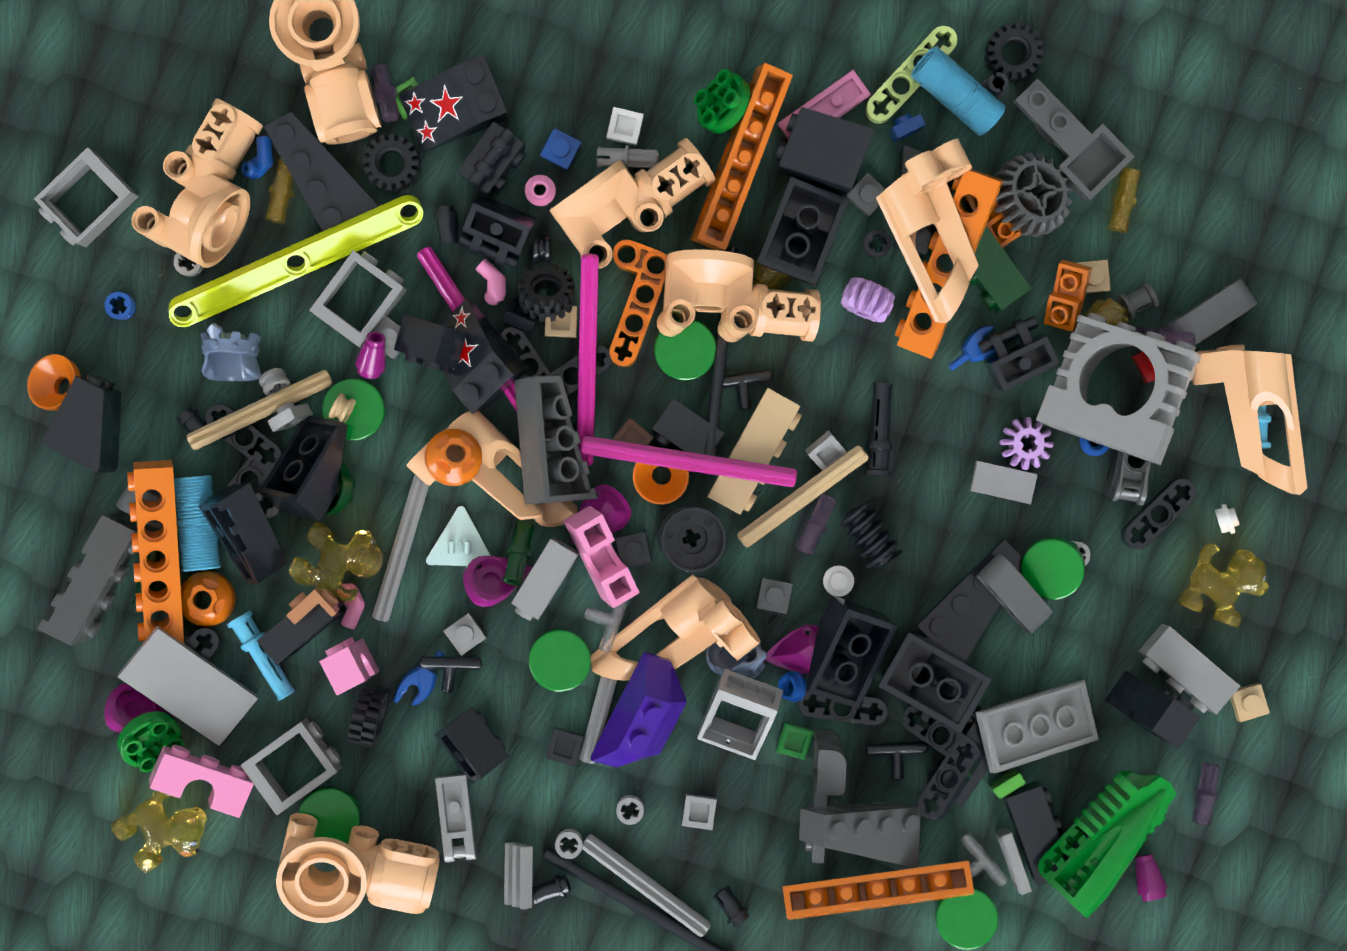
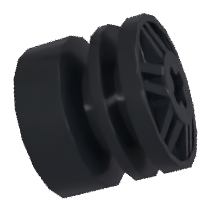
M694 505L679 506L668 512L660 522L657 532L658 547L664 558L679 570L690 573L703 572L716 565L723 556L727 543L726 531L720 519L709 510ZM689 529L692 533H697L698 537L693 539V545L682 540V538L687 536L686 531Z

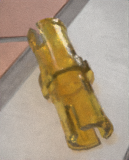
M279 158L273 185H270L269 188L271 196L265 219L285 224L289 200L294 195V190H292L294 179L282 158Z
M1123 168L1121 170L1117 194H1114L1112 197L1114 207L1108 229L1115 232H1128L1132 208L1137 205L1135 195L1142 172L1132 168Z

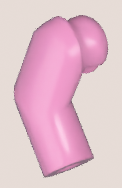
M484 259L475 270L487 280V293L484 295L485 301L495 306L500 301H503L506 296V278L487 259Z
M350 583L342 584L337 589V596L342 599L347 610L341 625L355 630L364 610L365 601L355 585Z

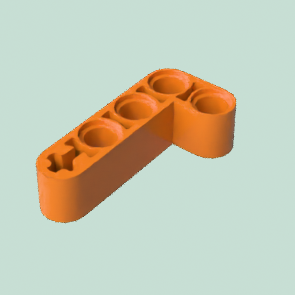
M622 240L613 249V258L617 267L637 275L609 351L614 364L624 368L634 364L638 357L663 290L666 275V254L632 240ZM628 247L635 251L636 257L632 262L623 263L619 260L618 253L623 248ZM658 258L664 262L665 268L661 273L653 274L649 272L647 264L651 259ZM642 287H649L654 292V298L648 303H642L636 298L637 291ZM629 317H640L643 320L642 329L638 332L629 331L625 326ZM621 333L629 338L639 339L637 344L633 341L630 342L628 350L632 353L631 358L625 357L623 361L619 360V355L615 352L617 348L622 349L626 341L625 338H620Z

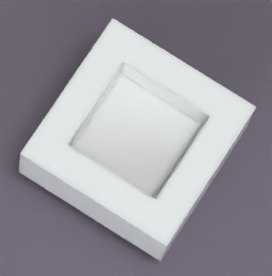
M613 107L607 139L637 146L644 114Z

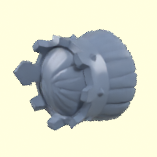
M215 323L208 327V336L206 333L200 334L203 344L201 346L203 349L202 354L205 355L204 364L201 369L204 377L215 381H253L260 378L262 374L256 359L260 351L258 347L261 339L258 334L250 333L247 338L238 331L224 333L222 327Z

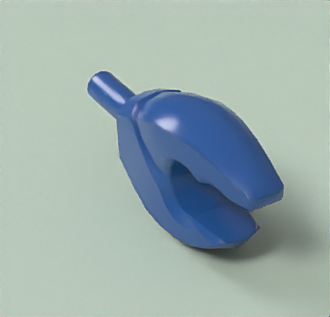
M982 326L971 332L961 347L963 354L948 364L949 368L953 371L967 360L973 363L987 360L996 355L993 349L982 354L977 343L984 340V336L994 326Z
M438 650L434 657H443L445 653ZM417 666L407 672L396 688L393 702L397 703L403 694L408 691L410 685H415L419 689V693L413 700L412 705H418L427 699L432 693L437 680V674L433 671L434 669H421Z

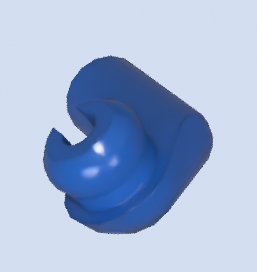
M269 136L256 137L257 155L250 161H245L241 166L242 174L250 179L261 178L272 167L273 150L272 141Z

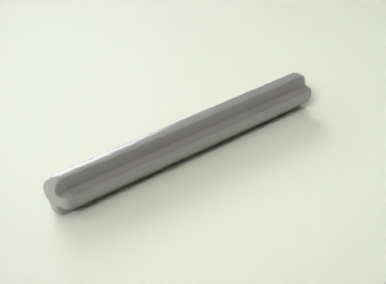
M416 475L413 477L372 614L374 619L387 622L390 618L429 485H426Z
M590 834L583 841L582 849L699 937L704 936L709 930L710 922L597 837Z

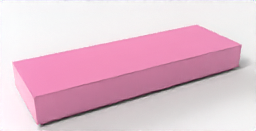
M852 70L801 107L841 118L868 99L871 94L855 71ZM801 107L793 113L798 115ZM791 114L778 123L779 128L787 139H789L791 132L786 131Z

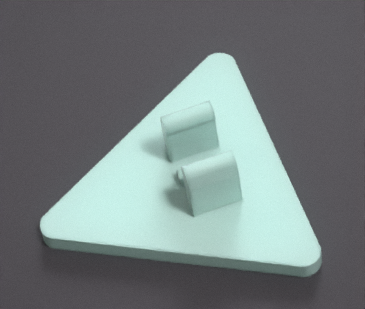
M459 506L428 555L426 559L428 565L468 566L472 559L476 557L491 556L465 507Z

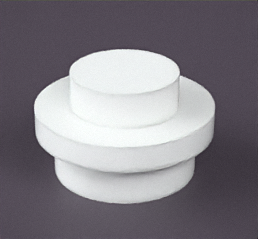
M1225 503L1221 505L1222 508L1215 510L1221 532L1226 533L1230 531V534L1235 533L1234 527L1239 525L1235 509H1228Z
M833 566L825 572L823 585L831 595L844 596L852 590L854 577L846 567Z

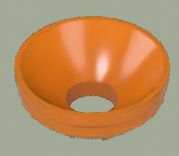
M51 354L40 359L34 365L28 377L27 389L31 401L39 408L58 411L67 392L63 395L59 393L61 381L68 378L71 386L75 376L81 377L76 364L59 354Z
M447 429L436 434L428 443L425 450V465L429 474L439 483L447 486L463 485L471 481L480 470L482 464L481 447L478 441L468 432L460 429ZM452 445L460 446L465 453L464 459L457 463L450 461L446 456L447 448Z
M636 462L633 470L634 486L640 496L648 502L661 505L669 504L676 501L685 492L689 483V471L668 468L671 472V479L668 483L662 485L656 483L653 479V471L659 466Z
M201 571L193 574L181 586L182 614L188 621L203 627H211L224 622L233 612L236 603L233 585L224 575L218 572ZM199 591L208 592L212 598L211 605L207 609H201L195 604L194 598Z

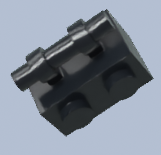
M493 121L457 172L460 177L491 198L494 192L499 194L508 182L506 175L512 167L517 169L526 157L524 153L526 147L522 141L515 137L514 133L507 128H502Z
M479 193L472 203L462 231L474 237L462 233L458 244L468 248V252L474 255L480 253L494 259V263L503 267L505 264L516 268L520 257L509 253V251L517 255L521 254L536 218ZM485 240V241H487V242H490V243H492V244H494V245L499 246L500 248H497V247H495V246H492V245H490V244H488V243H485V242H483V241Z
M1034 316L1025 320L1020 318L1012 322L1011 327L999 333L994 331L987 335V339L977 343L982 354L992 349L995 351L996 356L984 361V364L997 390L1004 392L1060 364L1047 336L1037 335L1033 338L1031 337L1029 331L1039 327ZM1019 337L1021 344L1006 350L1004 343Z

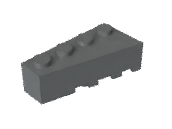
M537 376L514 380L525 505L597 499L595 489L590 488L587 474L590 472L587 462L582 461L578 444L581 443L578 431H574L570 420L572 411L561 376Z
M112 514L101 515L81 550V553L85 555L84 560H78L72 566L67 575L68 582H70L68 588L66 587L60 594H56L51 603L55 610L49 621L42 619L37 630L70 646L89 641L97 636L102 627V622L99 620L104 610L108 611L116 598L113 592L117 584L122 583L129 572V567L126 565L131 555L135 556L138 553L132 552L131 533H138L136 526Z
M900 801L801 808L799 840L824 848L918 868L921 814L918 806Z

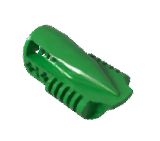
M1119 771L1112 779L1113 783L1111 785L1107 784L1104 787L1105 791L1097 794V800L1095 802L1092 800L1088 804L1090 807L1080 812L1082 814L1080 818L1076 817L1073 820L1074 824L1039 861L1038 870L1041 876L1084 917L1088 918L1110 895L1143 843L1148 839L1147 835L1149 833L1152 834L1155 831L1154 828L1157 825L1160 826L1165 821L1164 815L1167 813L1168 806L1177 793L1172 784L1159 774L1145 776L1132 771ZM1075 842L1080 845L1077 849L1072 847ZM1063 854L1069 858L1067 861L1062 857ZM1054 864L1058 867L1055 872L1051 870Z

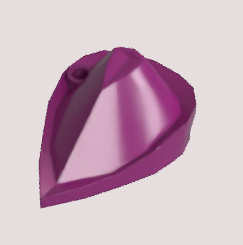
M607 484L598 485L594 488L596 495L598 494L597 499L583 500L579 511L592 506L603 514L613 534L628 523L632 511L624 496L615 488Z
M479 556L472 559L464 569V588L475 605L481 607L493 606L506 599L518 587L503 582L508 559L496 556ZM526 565L523 581L529 575L533 567Z
M805 624L792 630L771 647L766 653L767 657L765 660L791 671L809 674L818 626Z
M127 683L112 689L104 707L106 725L112 731L119 733L131 720L144 713L160 711L170 714L173 718L176 717Z

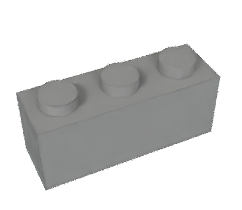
M1161 624L1138 651L1145 657L1142 662L1156 674L1162 671L1169 677L1166 683L1180 694L1183 690L1192 697L1189 702L1202 713L1208 710L1217 715L1240 688L1238 683L1168 625Z

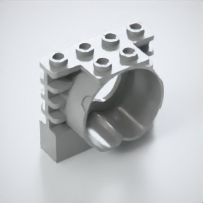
M1089 313L1087 317L1078 315L1076 320L1078 322L1075 332L1070 335V345L1068 350L1064 351V360L1061 368H1058L1056 372L1058 376L1054 386L1049 385L1036 420L1046 426L1161 465L1174 433L1172 425L1175 418L1179 416L1181 402L1186 398L1189 382L1193 380V372L1196 364L1200 362L1201 356L1194 351L1196 347L1189 343L1177 341L1176 345H1173L1165 340L1166 337L1147 331L1145 336L1135 331V327L1122 322H1118L1116 326L1106 323V318L1094 313ZM1130 346L1139 348L1149 357L1154 367L1155 385L1149 400L1141 409L1131 415L1122 416L1117 414L1114 408L1108 404L1096 406L1088 404V382L1095 367L1103 358L1118 349Z

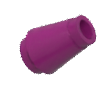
M369 332L355 361L357 372L364 378H378L386 369L385 336L379 332Z
M1153 854L1135 857L1137 894L1141 895L1142 901L1146 902L1167 897L1165 889L1168 887L1153 858Z

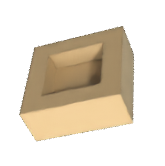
M1108 260L1077 263L1092 267L1086 293L1108 292L1111 290Z
M572 306L570 313L565 311V317L562 319L556 315V321L551 322L550 317H546L545 337L576 338L578 307Z
M1260 683L1241 687L1230 698L1236 719L1239 722L1270 713Z

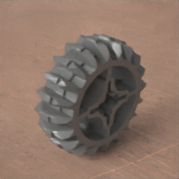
M1031 152L1024 155H1016L1010 159L1011 161L1004 163L1000 171L994 176L1003 180L995 201L999 205L995 212H1002L1004 216L1001 223L1010 222V231H1017L1019 229L1021 236L1030 234L1032 237L1048 234L1053 229L1061 226L1064 222L1063 219L1070 214L1068 207L1071 206L1073 201L1067 195L1073 189L1066 187L1065 183L1069 178L1062 177L1060 174L1061 169L1053 167V159L1045 160L1043 154L1034 156Z

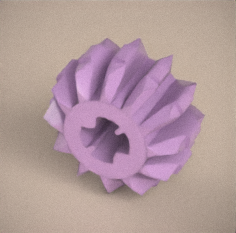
M854 277L846 284L840 303L847 311L873 322H884L894 306L895 296L889 289L880 286V284L864 278Z
M1030 417L1024 418L1023 426L1018 419L1013 420L1012 426L1015 431L1010 428H1004V434L1010 438L1009 440L1001 439L999 441L1000 445L1009 446V449L1001 453L1002 456L1008 457L1013 454L1010 465L1016 466L1021 460L1022 470H1028L1030 462L1035 468L1040 467L1041 463L1038 456L1043 459H1049L1050 457L1043 449L1044 447H1053V442H1044V438L1050 436L1051 431L1039 432L1043 424L1037 421L1032 426ZM1030 437L1029 443L1032 445V448L1024 449L1023 451L1024 444L1020 440L1021 438Z

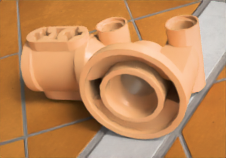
M274 0L269 15L270 31L278 48L289 59L300 64L301 72L307 85L304 86L305 94L319 141L321 143L326 142L329 145L357 141L374 134L377 128L381 127V120L366 72L367 64L360 43L355 44L360 29V16L355 1ZM326 18L333 22L332 34L323 41L311 40L309 29L315 20Z
M217 98L214 100L212 108L197 131L192 145L188 146L185 153L174 151L164 159L163 170L165 174L185 188L175 199L169 217L149 206L138 208L132 216V226L138 233L163 247L172 249L204 268H209L219 263L234 247L245 227L250 210V196L246 190L229 182V180H233L236 175V169L254 141L255 134H259L263 128L262 124L246 113Z
M687 138L678 142L677 150L648 171L641 169L635 173V178H633L621 159L549 210L579 251L580 259L583 254H589L591 247L596 245L603 252L598 268L607 266L612 259V249L601 235L626 217L636 231H654L662 225L663 217L666 218L673 213L671 207L703 184L709 187L716 181L703 156ZM690 163L693 168L690 169V173L685 174L683 169L686 167V164ZM665 181L668 186L664 192L660 193L657 188L661 182ZM644 209L652 214L653 220L648 227L643 225L640 220V214Z
M719 250L675 251L669 253L666 259L663 311L657 318V328L663 335L673 337L680 334L693 322L695 311L721 313V320L718 323L717 329L720 336L728 342H736L748 333L750 336L761 337L763 333L800 336L802 341L813 342L820 323V293L816 289L794 292L768 289L765 284H755L753 286L754 260L742 254ZM672 314L679 318L680 323L673 319ZM734 320L740 324V328L735 324Z
M294 813L290 816L277 870L276 886L281 901L296 916L317 923L337 921L351 914L359 906L365 893L371 904L382 908L412 914L423 913L426 908H429L440 860L439 852L435 848L391 838L381 841V844L377 845L378 831L362 825L351 829L348 844L334 838H314L318 823L315 817L305 813ZM327 862L334 865L336 869L330 872H323L316 868L314 863Z

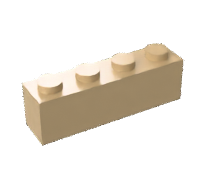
M767 388L732 450L729 459L768 465L773 456L779 458L787 443L782 440L788 429L794 431L802 416L797 413L800 406ZM718 476L707 497L741 515L743 510L749 512L757 496L753 494V491L757 484L764 485V483Z

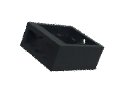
M333 590L331 592L339 601L336 606L340 609L333 617L318 603L296 624L286 616L257 640L276 665L291 658L345 613L342 608L344 605L342 599L338 598Z

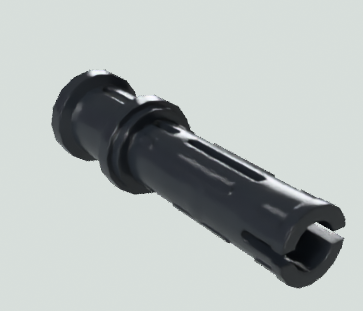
M873 382L870 441H867V444H865L869 459L867 461V469L864 470L863 475L891 476L889 453L893 450L892 442H889V426L893 384Z

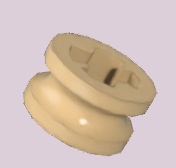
M341 393L330 410L329 418H338L340 422L345 423L354 409L356 400L353 398L347 400L346 395Z

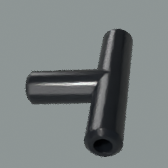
M770 369L726 375L724 376L723 388L736 387L739 409L741 411L749 410L752 407L748 385L772 381V372Z
M421 656L419 667L421 669H444L441 690L444 693H452L454 691L456 670H480L482 660L480 658Z
M924 741L867 744L865 751L867 756L891 755L892 779L902 780L904 778L903 755L925 754L928 752V745Z

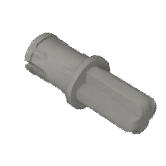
M626 145L625 148L598 147L597 156H610V158L597 159V167H610L620 159L628 170L629 167L652 168L659 163V153L655 149H630L629 145Z

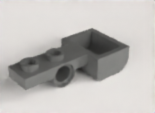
M1036 79L1013 102L1036 125L1035 129L1048 144L1056 146L1066 156V159L1057 168L1061 169L1060 174L1062 177L1069 178L1065 184L1070 189H1073L1072 191L1085 202L1090 201L1135 157L1104 124H1101L1090 133L1039 79Z
M815 729L813 796L812 804L807 803L806 808L837 806L839 803L833 796H840L845 792L846 759L841 739L832 730ZM805 842V851L810 852L811 862L824 863L825 848Z

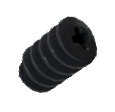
M869 499L844 515L845 518L839 524L840 527L851 526V529L846 534L847 538L858 537L853 544L854 548L864 546L865 549L860 554V558L871 557L870 562L866 566L868 569L881 567L903 552L902 550L893 551L897 545L896 540L885 541L891 532L888 529L879 531L884 521L882 519L872 521L877 511L876 509L865 510L871 502Z

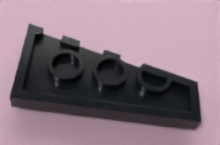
M292 111L263 126L323 231L380 206Z
M1002 539L916 624L929 639L940 644L964 661L967 660L1000 605L976 575L998 553L1004 556L1019 573L1021 571L1023 557L1005 539Z

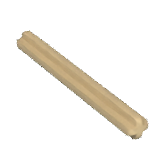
M322 370L187 434V440L191 448L197 450L277 412L276 410L283 405L291 402L296 403L330 387L332 379L326 370Z
M859 445L852 448L739 531L737 535L741 543L747 548L752 546L868 461V455Z

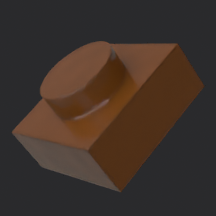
M629 418L612 440L648 445L654 437Z

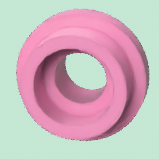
M545 175L533 176L525 186V195L528 201L536 206L548 205L553 201L556 194L553 181ZM538 185L546 187V192L541 196L536 195L534 192L535 187Z

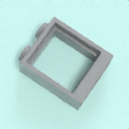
M87 147L34 200L41 206L38 209L39 213L50 223L55 221L62 228L59 233L67 242L73 246L77 243L87 247L139 195L96 151ZM92 169L119 198L82 232L56 206L55 202Z
M353 250L309 311L355 345L362 348L367 334L376 331L384 318L388 317L407 289L401 285L404 279L390 269L386 274L376 267L379 261L366 251L359 255ZM357 264L392 288L362 331H359L327 307Z
M551 538L511 603L516 606L515 612L529 621L533 617L538 620L579 556V552L558 538Z
M724 668L703 717L697 739L756 760L778 712L783 690ZM721 700L763 715L757 730L753 731L715 717L714 715Z
M307 718L241 764L243 770L276 816L342 768L340 765L342 760L338 752L332 746L327 747L322 740L324 735L320 727L314 721L310 723ZM300 733L326 771L288 797L262 759Z

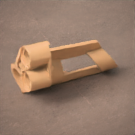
M958 138L944 143L933 151L923 152L905 162L908 171L876 197L934 321L938 323H947L954 316L966 294L969 281L979 266L947 182L972 169ZM931 224L935 225L954 264L950 276L938 294L919 257L915 242L917 231Z
M1244 344L1223 346L1215 350L1197 351L1201 359L1194 369L1192 383L1193 385L1224 382L1241 466L1258 474L1261 479L1283 491L1301 495L1307 489L1291 354L1245 351ZM1277 404L1283 410L1290 467L1280 464L1263 454L1257 412L1258 407Z
M470 411L464 413L447 428L466 431L478 441L482 452V464L479 472L472 480L519 520L533 518L542 526L557 527L565 525L563 520L578 512V506L573 501L525 505L524 495L496 469V466L507 455L522 468L520 450L479 411L474 414ZM427 443L406 466L420 480L430 486L435 479L429 474L425 465L424 458ZM452 445L446 450V456L452 462H460L465 457L464 450L458 445Z
M692 574L591 655L592 671L613 680L629 681L638 662L624 659L617 655L616 652L652 623L661 619H665L670 628L679 637L656 655L669 659L674 669H677L714 643H717L720 648L724 646L737 662L759 645L761 641L742 612L732 604L730 597L720 587L708 579L698 578Z

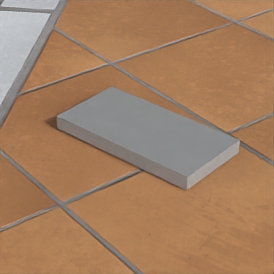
M158 625L118 673V678L218 746H220L258 700L257 694Z
M1076 680L975 712L990 773H998L1099 740L1085 680Z

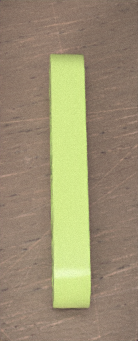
M940 26L934 29L868 101L865 109L866 116L871 122L882 124L888 121L920 87V84L911 78V73L914 69L913 60L917 56H924L929 51L924 48L926 45L929 49L936 45L938 41L936 35L939 37L947 35L949 37L947 44L950 47L943 45L940 49L948 56L951 54L958 40L957 34L952 28ZM903 78L909 83V91L906 94H897L893 90L892 83L895 79ZM886 90L889 97L897 101L898 104L895 105L891 100L885 108L887 114L880 113L876 116L873 113L875 109L873 103L881 104L887 97L886 94L882 93Z

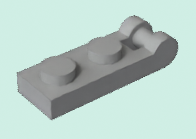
M464 773L437 776L435 782L445 862H454L455 858L466 857L467 860L477 859L468 778ZM464 837V845L454 846V838Z

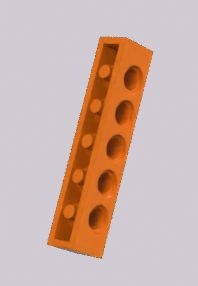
M767 63L756 67L749 84V104L742 118L733 126L715 173L716 181L710 186L692 233L691 241L712 250L725 251L727 249L791 82L792 74Z
M970 169L954 179L951 190L956 191L953 199L975 253L1003 180ZM967 194L975 196L978 201V207L974 212H967L962 207V199ZM935 231L928 248L933 250L929 262L923 261V265L931 282L943 288L952 270H943L939 265L940 256L948 254L939 233ZM918 288V291L912 290L908 298L906 307L910 308V312L906 320H900L895 336L899 337L897 346L932 359L936 354L947 323L934 321ZM918 313H927L931 317L932 325L930 328H922L918 325L916 320Z
M172 460L133 462L134 472H127L128 491H135L136 501L129 503L130 522L137 521L138 533H131L132 552H139L140 563H133L134 581L141 582L142 593H135L137 612H143L144 623H137L139 642L145 641L158 625L184 643ZM154 489L161 495L156 501L151 502L145 500L143 494L147 490ZM151 520H157L163 524L161 529L155 532L148 531L145 525ZM157 550L161 551L164 557L160 561L153 562L147 558V555ZM154 581H162L166 584V587L161 591H153L149 588V585ZM156 611H165L168 614L161 621H156L151 617Z
M969 861L782 886L788 920L974 894Z

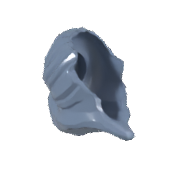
M717 643L706 649V662L709 668L720 676L725 668L744 676L747 674L755 678L765 668L763 661L766 659L767 654L762 650L760 644L737 662L724 646L720 648Z

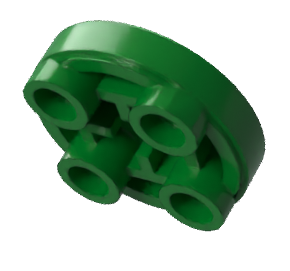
M722 69L706 89H700L694 97V104L698 106L697 117L700 125L715 134L726 132L735 126L744 115L749 104L750 87L748 82L738 74L728 69Z
M693 320L687 328L676 336L668 337L659 332L655 341V358L659 367L669 377L682 381L694 380L704 375L712 366L716 351L715 339L704 324Z
M346 379L335 384L324 398L322 407L323 418L339 421L338 418H329V413L337 397L343 393L346 395L347 400L351 398L356 400L354 409L345 422L348 425L345 440L358 441L375 434L386 417L385 402L379 390L371 383L360 379Z
M1048 537L1032 543L1022 561V576L1040 597L1052 600L1062 599L1073 594L1081 585L1085 574V562L1077 544L1058 537Z
M565 629L550 630L540 636L532 646L529 655V667L534 679L544 688L556 692L568 691L580 685L586 678L591 665L590 649L586 642L578 634Z
M160 711L144 713L131 720L121 731L117 742L118 751L123 760L133 767H138L142 772H150L154 769L163 745L172 748V745L183 747L181 729L176 720L170 714Z
M336 787L317 789L303 801L298 812L309 814L317 819L318 823L314 838H334L346 844L349 842L351 829L355 826H360L361 822L359 802L348 792Z
M973 887V895L939 899L937 901L935 912L937 929L943 939L953 947L963 950L979 948L993 937L997 929V909L990 897L980 888Z

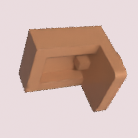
M318 586L308 596L304 592L299 594L289 604L292 610L286 616L296 624L319 603L333 617L340 610L336 606L339 601L327 588L322 591Z

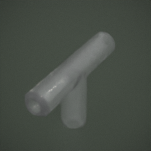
M629 599L613 608L611 614L590 607L586 609L584 613L585 619L606 626L598 647L599 650L606 653L611 651Z
M970 833L965 834L961 838V842L975 857V860L970 863L972 878L985 869L998 886L1005 885L1008 882L1006 875Z

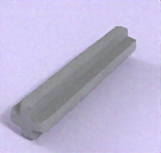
M603 676L600 678L579 757L585 763H595L591 761L590 756L605 728L617 680Z

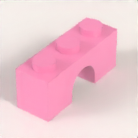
M588 506L563 520L602 600L612 608H615L640 593L628 567L621 562L611 545L615 540L602 513L592 506Z
M353 637L335 645L326 650L327 657L319 661L336 695L363 683L370 676L379 672L363 638L355 642Z
M163 745L149 778L150 789L177 798L181 797L184 788L191 781L205 780L213 786L208 798L209 807L240 818L254 784L242 767L232 765L231 768L220 765V761L211 756L202 755L199 758L190 755L188 749L178 745H172V748Z

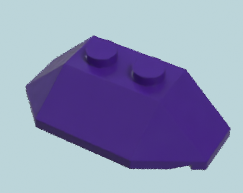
M648 652L643 653L590 756L591 761L617 768L661 753L687 703L673 664L669 659Z

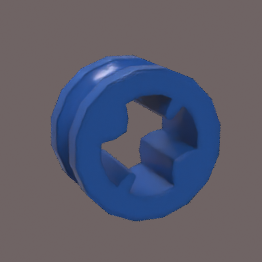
M123 292L111 293L104 303L106 313L118 320L131 318L136 310L134 298ZM122 298H124V305L127 309L125 312L119 311V314H117V307L114 305V302L116 300L122 301Z

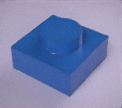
M909 113L894 121L895 126L892 127L889 134L893 142L897 143L921 131L926 124L921 114L912 118Z
M554 128L540 157L568 171L582 142Z

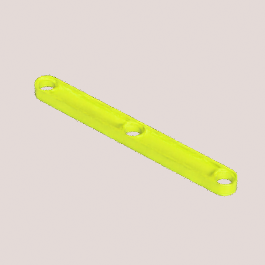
M412 195L401 196L173 298L169 303L170 321L178 327L191 326L346 257L353 250L357 252L420 223L423 218L421 203ZM405 205L416 206L417 212L415 215L404 217L400 214V210ZM293 255H300L305 259L304 263L299 267L289 266L287 260ZM183 305L189 307L192 312L187 317H179L174 313V310L178 306Z

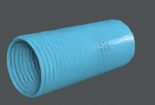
M938 46L930 49L920 59L911 73L913 80H916L920 86H923L943 106L951 110V113L959 117V120H962L978 136L987 133L998 122L1005 111V104L1000 102L991 92L989 93V90L980 85L968 72L966 73L964 68L959 67L957 62L952 61V58L945 54Z
M211 475L174 478L176 512H179L176 513V516H178L176 519L181 571L221 567L218 537L198 507L214 496L212 488L213 476Z

